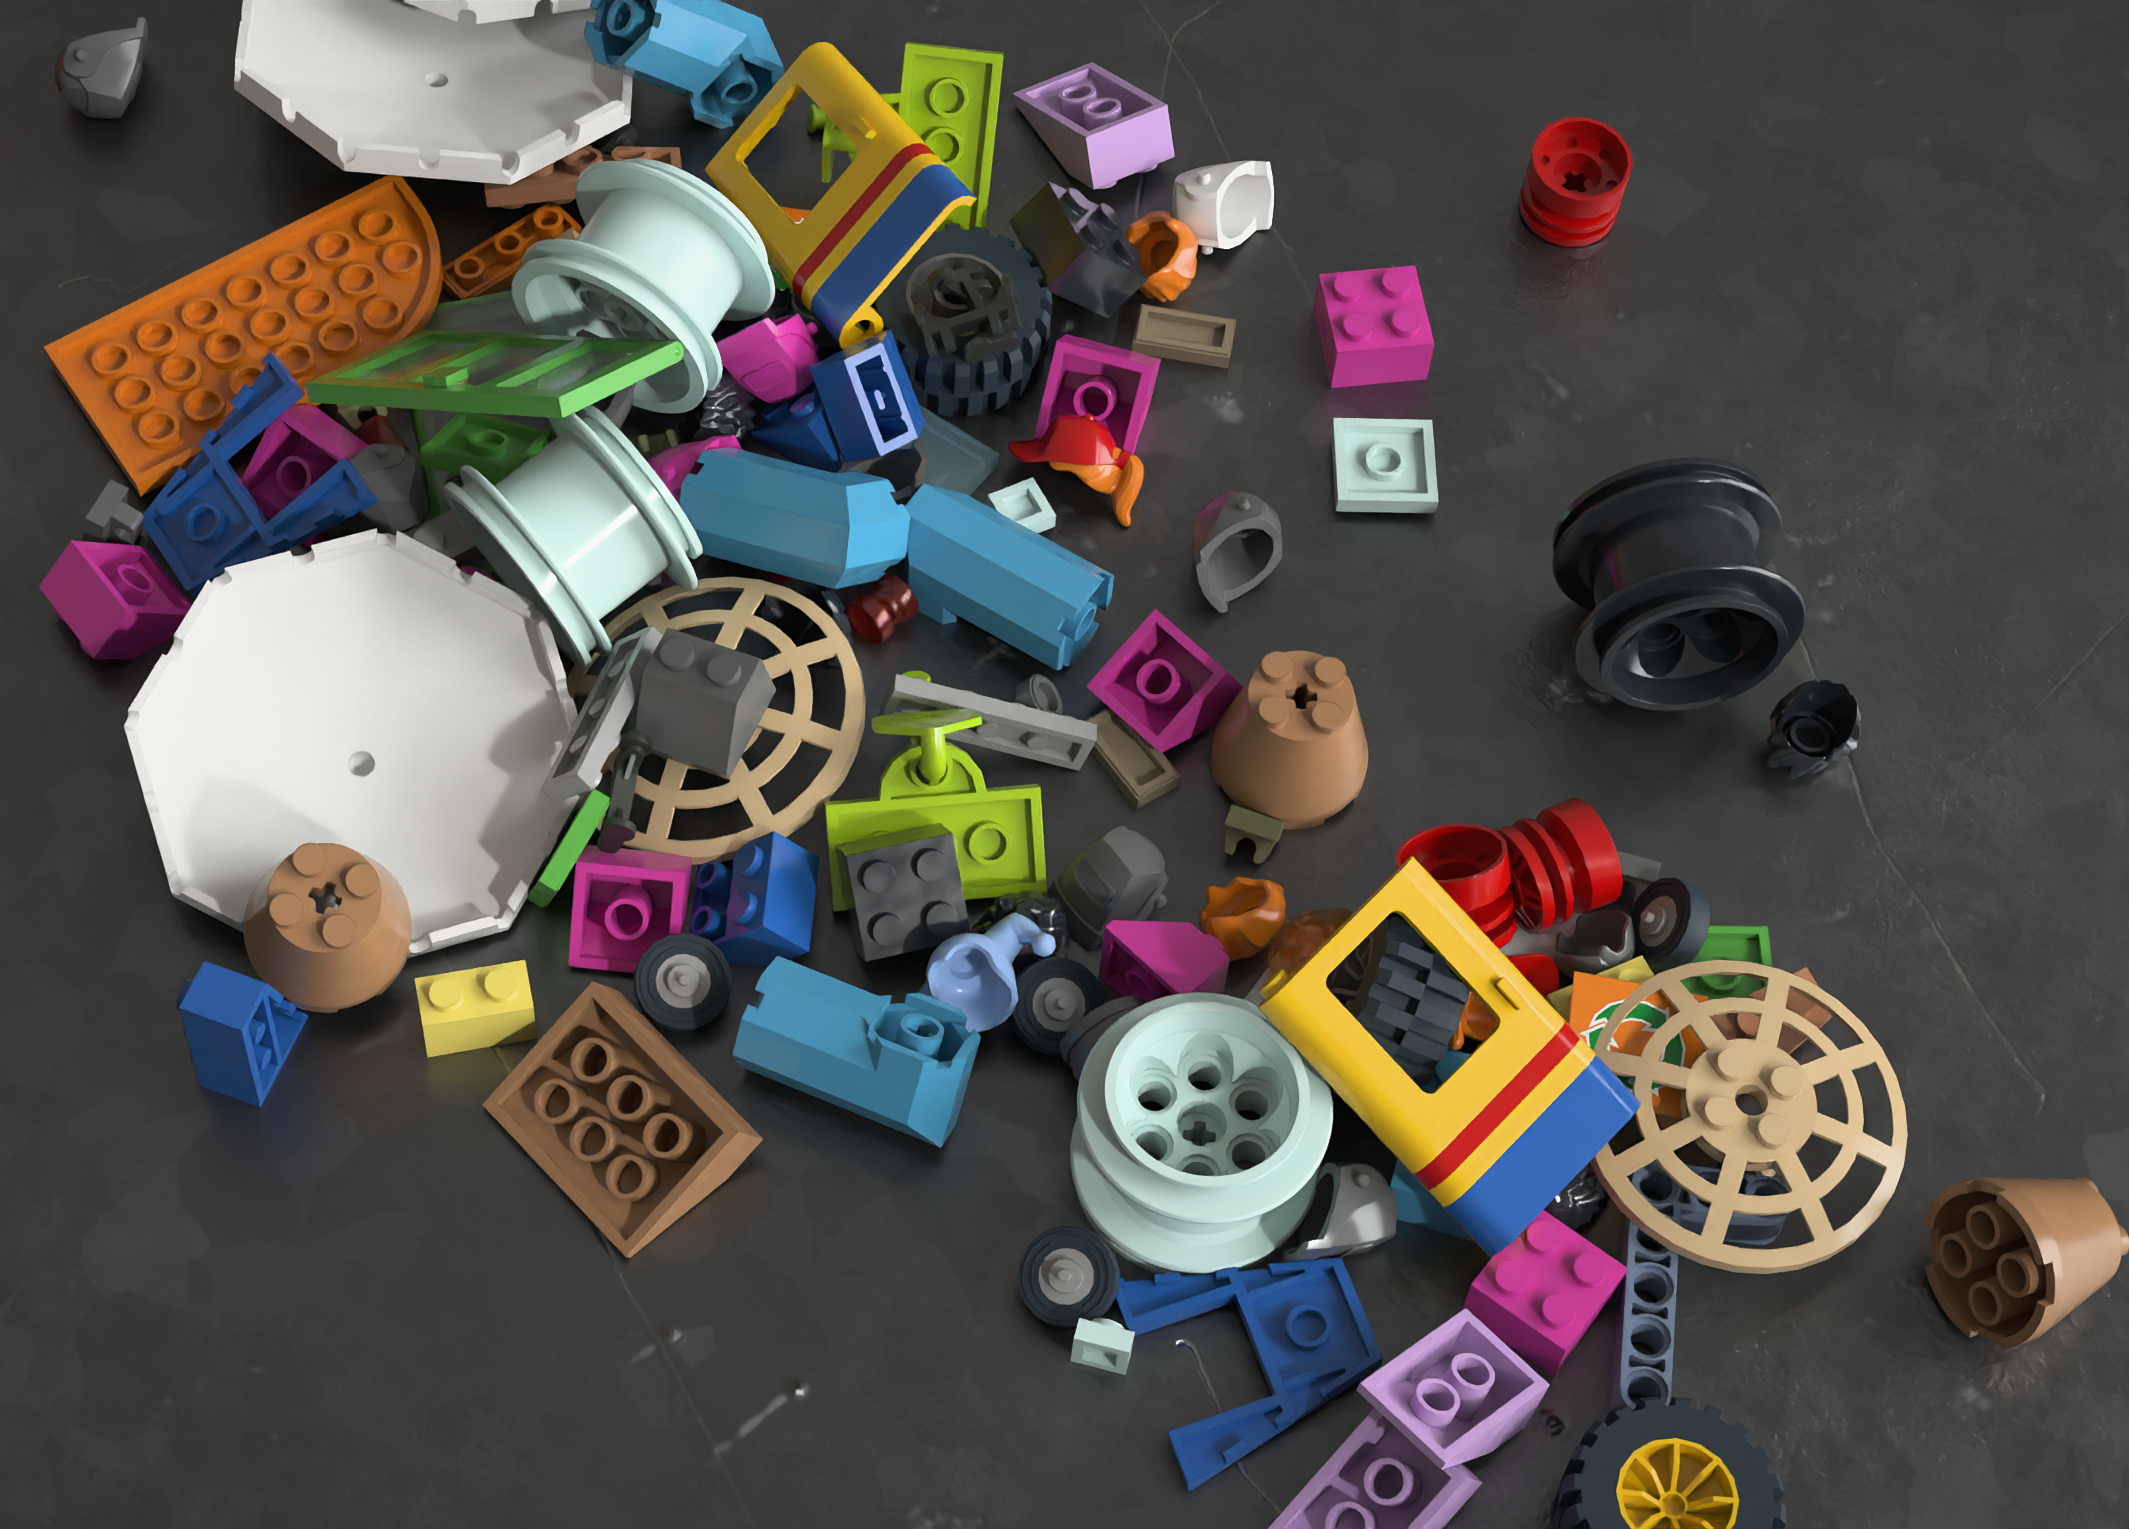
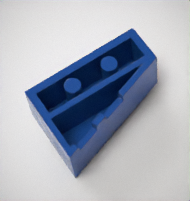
M206 961L203 962L195 979L188 978L184 982L177 999V1010H179L184 1036L188 1041L191 1062L194 1064L199 1086L261 1108L308 1015L295 1010L296 1006L283 1000L284 996L269 984Z

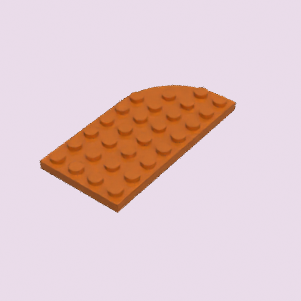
M387 175L43 348L47 359L138 494L142 496L168 483L180 467L184 470L189 467L202 450L198 443L210 428L217 431L234 409V406L230 403L244 384L251 387L266 368L262 361L270 352L282 360L305 393L293 405L317 406L321 403L309 402L306 382L423 331L432 318L442 288L443 264L436 229L425 207L403 177ZM266 427L262 432H260L257 436H259V435L265 433L267 427Z

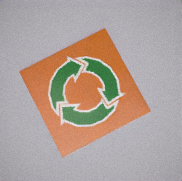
M1574 971L1569 1025L1594 1051L1602 1029L1616 1008L1643 984ZM1659 990L1652 993L1627 1014L1613 1034L1607 1051L1641 1057L1643 1049L1656 1030L1678 1012ZM1692 994L1698 1003L1708 1000L1707 996ZM1688 1026L1668 1042L1658 1061L1691 1069L1696 1060L1704 1053V1047ZM1616 1075L1633 1093L1634 1078ZM1652 1082V1106L1654 1113L1682 1118L1680 1106L1681 1090Z

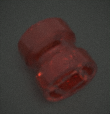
M885 573L872 584L871 592L868 595L861 594L847 605L846 611L850 622L857 632L872 644L879 645L893 634L894 626L897 623H906L918 613L919 604L914 593L903 580L894 574Z

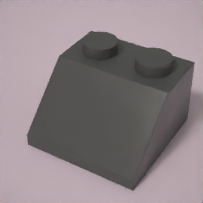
M667 627L643 671L635 733L644 734L652 740L651 753L729 779L776 692V688L761 658Z

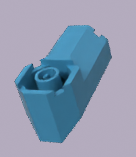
M591 0L590 7L597 11L594 23L586 21L584 36L595 62L686 97L694 118L720 129L734 126L731 118L742 115L747 118L779 81L781 75H784L783 64L762 18L722 1Z
M725 447L703 451L696 461L703 463V467L697 475L689 473L681 485L679 506L695 530L702 545V554L833 589L876 581L887 573L883 571L889 566L898 564L906 557L910 515L903 504L897 505L890 492L896 491L886 478L857 471L835 474Z
M923 483L905 506L910 515L906 557L899 562V573L901 581L903 580L907 605L941 624L956 622L957 616H960L1057 671L1062 669V665L1066 667L1072 666L1094 637L1099 626L1097 622L1093 621L1097 607L1106 611L1112 599L1114 575L966 494Z
M776 956L760 976L755 990L761 992V995L755 1006L753 1007L748 1004L742 1016L732 1054L737 1059V1065L941 1148L956 1125L981 1039L975 1028L971 1033L965 1028L968 1018L962 1009L922 993L906 994L904 1003L890 1004L892 995L877 996Z

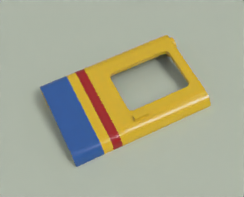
M827 42L815 43L800 54L705 168V171L722 195L745 215L759 234L765 246L770 266L843 350L883 331V320L870 307L871 304L951 211L960 205L971 206L977 199L834 45ZM804 90L857 148V156L804 220L799 224H795L751 175L744 159L766 133L777 124L782 114ZM869 320V329L866 331L859 321Z
M1413 856L1403 863L1297 970L1288 975L1283 968L1280 969L1258 990L1264 999L1257 1008L1489 1257L1498 1254L1511 1244L1630 1120L1641 1105V1102ZM1392 912L1400 914L1422 939L1445 960L1447 966L1494 1015L1497 1022L1495 1030L1432 1094L1423 1092L1326 986L1327 976ZM1493 985H1495L1501 991V993L1514 1005L1516 1009L1513 1008V1006L1500 994V992Z

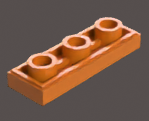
M548 202L443 267L442 288L454 301L499 293L512 285L513 278L521 267L523 255L531 245L542 240L556 239L569 228L580 234L583 228L559 204Z

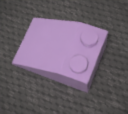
M1093 62L1012 93L1015 105L1067 173L1093 190L1112 187L1119 179L1134 173L1151 171L1157 167V164L1175 157L1167 104Z
M1465 1308L1360 1382L1356 1391L1436 1466L1443 1470L1493 1452L1525 1428L1547 1391L1549 1384Z
M1374 1408L1268 1529H1442L1481 1486L1482 1482L1462 1463L1441 1470Z

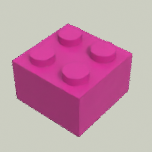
M1415 265L1319 274L1313 314L1330 388L1427 379L1434 340Z
M1543 1210L1511 1244L1491 1258L1471 1284L1463 1309L1469 1310L1500 1340L1555 1378L1617 1296L1628 1268Z

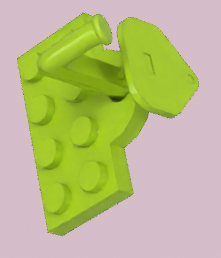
M906 42L901 91L882 92L879 95L977 198L971 206L960 205L956 207L935 231L945 230L946 224H960V229L972 231L974 226L985 228L1004 53ZM810 104L806 115V127L810 133L815 132V130H824L821 182L829 183L832 176L835 151L848 152L853 162L857 156V148L820 108H817L815 104Z
M908 671L902 674L907 677L920 678L927 682L931 680L929 674L923 671ZM947 709L877 716L871 719L872 729L875 733L907 735V746L890 759L880 777L878 797L824 802L833 911L847 910L835 845L941 823L953 833L964 900L1002 897L1010 892L1018 893L1022 890L1047 893L1040 786L1038 784L986 788L981 770L968 753L949 742H945V734L981 725L982 715L978 710ZM916 765L926 782L917 777Z

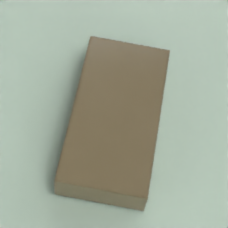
M1140 304L1131 351L1149 356L1228 369L1237 320Z
M1108 707L1085 720L1086 722L1097 724V738L1090 752L1136 810L1179 786L1181 776L1164 754L1158 752L1111 708Z

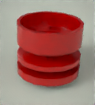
M1567 117L1553 122L1537 136L1518 198L1521 216L1531 231L1547 242L1563 247H1578L1601 240L1613 228L1633 167L1630 148L1622 136L1607 124L1587 117Z
M1570 798L1543 809L1536 817V821L1532 818H1521L1515 821L1512 826H1502L1495 829L1507 843L1511 875L1509 886L1512 888L1516 923L1527 933L1539 934L1544 932L1552 924L1567 922L1573 915V911L1587 914L1615 902L1622 894L1623 877L1620 860L1613 840L1601 818L1582 799Z
M1456 823L1435 826L1417 832L1402 842L1395 853L1396 870L1413 856L1498 949L1511 941L1517 931L1512 888L1509 886L1511 875L1506 840L1497 831L1481 825Z

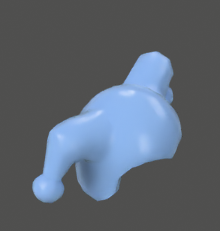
M1018 913L1007 915L983 935L975 933L954 935L943 941L932 953L926 969L927 980L918 993L962 1009L968 1018L965 1028L969 1033L974 1028L977 1032L990 1030L1003 1023L1014 1012L1018 1002L1015 974L1012 967L1015 956L1023 946L1031 944L1034 953L1046 957L1055 950V939L1053 936L1042 932L1029 918Z

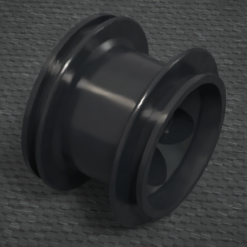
M1698 457L1666 459L1639 465L1608 477L1585 491L1565 510L1553 533L1552 547L1554 554L1552 568L1555 581L1560 590L1574 603L1592 610L1581 623L1572 645V659L1575 669L1587 684L1604 694L1615 697L1634 707L1660 711L1687 710L1712 705L1735 697L1756 686L1778 667L1784 656L1800 638L1805 627L1807 610L1800 591L1793 583L1778 573L1765 569L1775 556L1782 542L1784 523L1778 506L1772 500L1771 493L1761 478L1742 466L1723 460Z

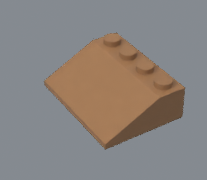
M593 981L482 1104L618 1250L628 1258H631L725 1182L763 1140L620 991Z

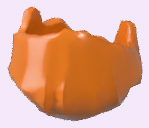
M1164 210L1153 211L1130 224L1126 230L1125 237L1140 252L1141 259L1139 263L1148 277V280L1138 291L1146 298H1155L1165 303L1167 299L1175 301L1182 290L1189 287L1194 278L1198 242L1192 230L1184 222L1172 218L1170 212Z
M1238 876L1233 878L1225 888L1208 885L1205 889L1206 905L1198 913L1200 917L1199 924L1204 935L1210 934L1220 941L1227 952V956L1230 958L1229 962L1250 958L1271 942L1284 922L1286 908L1284 888L1280 884L1269 880Z

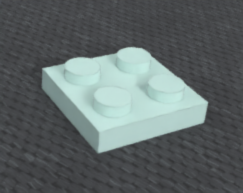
M1333 418L1331 441L1336 511L1436 513L1439 501L1432 420Z

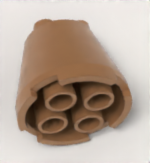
M1309 651L1271 652L1262 659L1261 665L1255 670L1223 713L1213 734L1210 765L1218 789L1223 788L1225 793L1238 806L1285 822L1284 829L1297 830L1324 824L1325 818L1336 814L1351 801L1354 802L1362 789L1367 771L1368 747L1354 689L1342 661L1335 657H1325Z
M305 843L273 866L255 886L246 906L243 934L249 960L260 981L269 984L284 996L283 1000L293 1003L297 1008L313 1012L332 1013L338 1012L337 1009L358 1005L375 995L379 996L395 981L404 967L409 954L412 939V921L409 904L401 886L394 876L380 863L343 845L334 843Z
M2086 1177L2076 1179L1973 1178L1943 1190L1932 1202L1924 1222V1226L1931 1230L1930 1246L1933 1264L1925 1266L1931 1288L1940 1306L1950 1320L1969 1338L1979 1335L1992 1343L2001 1345L2002 1349L2016 1347L2042 1336L2106 1284L2116 1273L2121 1256L2126 1255L2129 1250L2127 1232L2117 1223L2110 1206L2100 1195L2096 1185Z

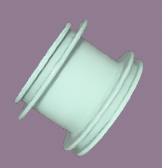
M641 158L624 161H602L592 164L582 171L575 186L577 205L586 226L576 240L547 239L531 245L526 250L522 258L521 267L512 281L514 303L521 318L533 334L576 336L577 332L584 329L602 338L681 342L684 347L682 360L636 382L632 405L660 413H683L690 411L699 405L707 390H714L721 380L722 360L715 341L711 336L721 319L731 321L754 319L764 314L772 305L775 296V284L768 265L765 246L753 225L732 202L701 179L682 169L656 160Z
M593 405L579 410V417L575 413L564 418L548 417L558 437L495 486L473 467L463 465L460 468V475L464 485L460 488L453 482H449L443 487L444 496L455 516L507 588L535 602V608L543 613L545 618H548L557 647L583 669L592 664L589 654L592 649H595L602 656H609L612 653L610 640L599 622L601 618L662 571L682 588L690 591L697 588V577L688 557L696 559L703 553L702 545L695 530L662 480L627 437Z
M1205 992L1180 993L1161 997L1138 1006L1120 1017L1098 1039L1087 1057L1079 1080L1077 1093L1078 1115L1070 1144L1072 1177L1079 1202L1093 1228L1113 1250L1139 1267L1157 1274L1180 1272L1181 1276L1214 1274L1215 1270L1237 1267L1238 1271H1246L1262 1263L1277 1252L1300 1226L1311 1207L1316 1193L1315 1187L1320 1173V1163L1326 1152L1332 1130L1333 1102L1330 1086L1257 1008V1004L1230 995ZM1204 1081L1214 1088L1203 1091L1195 1088L1191 1083ZM1147 1101L1161 1104L1164 1109L1150 1111L1145 1109L1141 1103ZM1244 1110L1253 1111L1261 1118L1247 1120L1241 1117L1238 1112ZM1192 1141H1200L1202 1146L1194 1145ZM1145 1151L1153 1152L1161 1159L1157 1161ZM1238 1161H1249L1254 1163L1256 1166L1250 1169L1242 1170L1238 1168L1234 1163Z

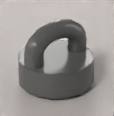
M1035 674L1022 680L1016 686L1015 695L1011 703H1020L1026 707L1062 715L1061 697L1054 684L1048 678Z

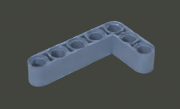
M1657 1161L1634 1172L1630 1182L1654 1208L1682 1228L1701 1235L1709 1208L1704 1207L1699 1203L1697 1197L1680 1187L1662 1170ZM1686 1165L1691 1171L1716 1185L1720 1169ZM1744 1173L1738 1193L1771 1196L1790 1192V1190L1779 1179ZM1642 1190L1656 1192L1661 1196L1662 1201L1648 1199L1643 1195ZM1622 1212L1619 1262L1627 1267L1628 1270L1616 1299L1610 1410L1626 1404L1629 1405L1633 1412L1636 1405L1630 1400L1628 1396L1630 1394H1639L1645 1398L1656 1396L1660 1399V1405H1668L1670 1400L1678 1254L1645 1234ZM1732 1212L1724 1241L1766 1245L1774 1241L1780 1234L1789 1213L1763 1216ZM1638 1241H1651L1658 1246L1660 1251L1652 1252L1646 1250ZM1635 1291L1649 1292L1658 1302L1648 1303L1642 1301ZM1631 1343H1645L1653 1349L1655 1354H1641L1634 1349Z

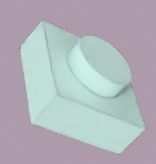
M1033 477L988 494V507L1036 533L1055 527L1056 514Z
M1079 1318L1073 1339L1070 1361L1126 1375L1135 1332L1125 1330L1121 1324L1110 1319L1096 1318L1090 1321Z

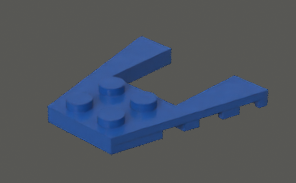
M272 352L262 361L266 368L252 386L249 387L244 384L230 403L234 406V409L217 431L210 428L198 443L202 450L186 470L180 467L143 514L142 524L185 590L196 598L207 580L212 582L214 578L224 574V568L283 553L379 501L355 465L344 457L270 521L267 520L228 460L305 395L282 360Z
M1341 1257L1269 1264L1268 1269L1238 1271L1237 1267L1215 1270L1214 1274L1181 1276L1180 1272L1155 1274L1154 1279L1124 1282L1123 1278H1119V1289L1114 1302L1125 1330L1135 1332L1134 1336L1235 1302L1272 1393V1396L1168 1431V1442L1187 1491L1195 1489L1382 1366L1383 1356Z

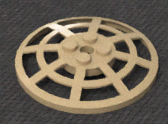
M741 577L704 578L697 580V588L693 591L686 590L680 585H674L650 595L620 613L603 629L611 642L628 626L644 617L648 627L653 625L662 635H664L667 627L680 631L698 625L724 624L715 643L734 650L744 630L748 629L769 640L781 652L762 661L771 680L792 672L795 685L793 714L767 707L744 752L755 742L762 729L784 735L771 755L749 772L741 757L729 778V783L705 790L690 791L681 790L687 769L697 768L665 757L662 758L667 762L659 785L653 784L638 775L634 794L653 802L654 805L646 834L636 831L634 839L624 842L621 846L622 849L692 857L691 865L704 864L714 859L720 863L733 860L737 851L753 839L773 831L786 838L803 827L824 807V802L829 801L844 782L857 756L865 727L866 695L863 677L849 641L834 620L813 601L789 588L764 580ZM742 592L732 610H702L680 615L669 620L662 608L677 600L705 593ZM765 595L780 599L801 609L819 625L827 638L796 647L793 641L778 627L753 614ZM595 649L589 652L592 664L600 655ZM835 656L838 657L842 666L846 690L844 718L840 731L810 721L813 689L807 665ZM575 664L572 668L566 684L569 696L573 700L575 696H589L598 678L595 675H586L591 665L583 669ZM804 741L832 751L825 766L809 787L787 807L772 815L758 788L768 783L786 766L798 750L801 742ZM619 744L608 755L600 771L602 775L609 770L612 773L615 770L613 765L615 757L620 751ZM588 794L584 796L583 800L581 801L578 807V810L589 796ZM740 799L754 825L738 833L713 839L687 841L668 839L675 808H710ZM606 813L603 815L602 819L596 827V830L600 834H602L601 825Z
M1713 960L1688 963L1658 973L1641 983L1643 985L1637 988L1616 1008L1602 1029L1594 1048L1596 1055L1615 1075L1634 1078L1633 1095L1641 1102L1635 1116L1643 1141L1614 1156L1607 1143L1590 1160L1599 1182L1617 1207L1640 1230L1669 1250L1702 1265L1737 1273L1771 1274L1799 1270L1825 1261L1852 1245L1874 1224L1894 1194L1904 1167L1908 1137L1905 1104L1897 1077L1882 1047L1865 1025L1839 1000L1813 983L1784 970L1753 962ZM1722 974L1748 976L1767 981L1763 1001L1752 998L1728 997L1698 1003L1680 980L1688 977ZM1789 989L1805 996L1828 1011L1853 1034L1860 1044L1839 1051L1835 1044L1815 1025L1797 1013L1785 1009ZM1659 990L1678 1012L1656 1030L1643 1049L1641 1057L1607 1051L1613 1034L1627 1014L1652 993ZM1728 1013L1760 1016L1755 1040L1732 1039L1727 1041L1710 1016ZM1782 1024L1791 1027L1806 1037L1821 1051L1824 1057L1800 1066L1794 1058L1777 1047ZM1688 1026L1706 1049L1691 1069L1658 1061L1668 1042ZM1874 1064L1882 1079L1892 1110L1893 1137L1891 1147L1862 1132L1864 1124L1862 1098L1852 1070ZM1837 1076L1846 1101L1847 1124L1817 1112V1099L1813 1085ZM1652 1082L1681 1090L1680 1106L1683 1120L1662 1131L1657 1124L1652 1106ZM1738 1094L1754 1096L1762 1106V1114L1752 1116L1743 1113L1736 1105L1735 1096ZM1811 1134L1841 1146L1839 1154L1831 1166L1813 1182L1810 1181L1797 1156V1153ZM1695 1141L1707 1155L1722 1163L1716 1185L1691 1171L1673 1151ZM1858 1154L1886 1169L1881 1183L1868 1203L1848 1223L1833 1231L1819 1199L1827 1195L1843 1179L1853 1164L1856 1155ZM1656 1160L1662 1170L1680 1187L1698 1199L1710 1204L1701 1235L1682 1228L1660 1213L1635 1189L1627 1176ZM1778 1167L1790 1192L1771 1196L1738 1193L1745 1170L1762 1171ZM1799 1209L1812 1238L1811 1242L1799 1246L1770 1250L1739 1248L1723 1244L1732 1212L1767 1216L1789 1213Z

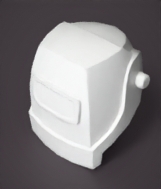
M1246 160L1203 166L1181 173L1175 179L1172 200L1173 217L1184 222L1192 230L1197 238L1198 245H1201V252L1205 255L1211 254L1213 247L1230 249L1238 246L1256 230L1269 229L1272 225L1274 185L1270 161Z

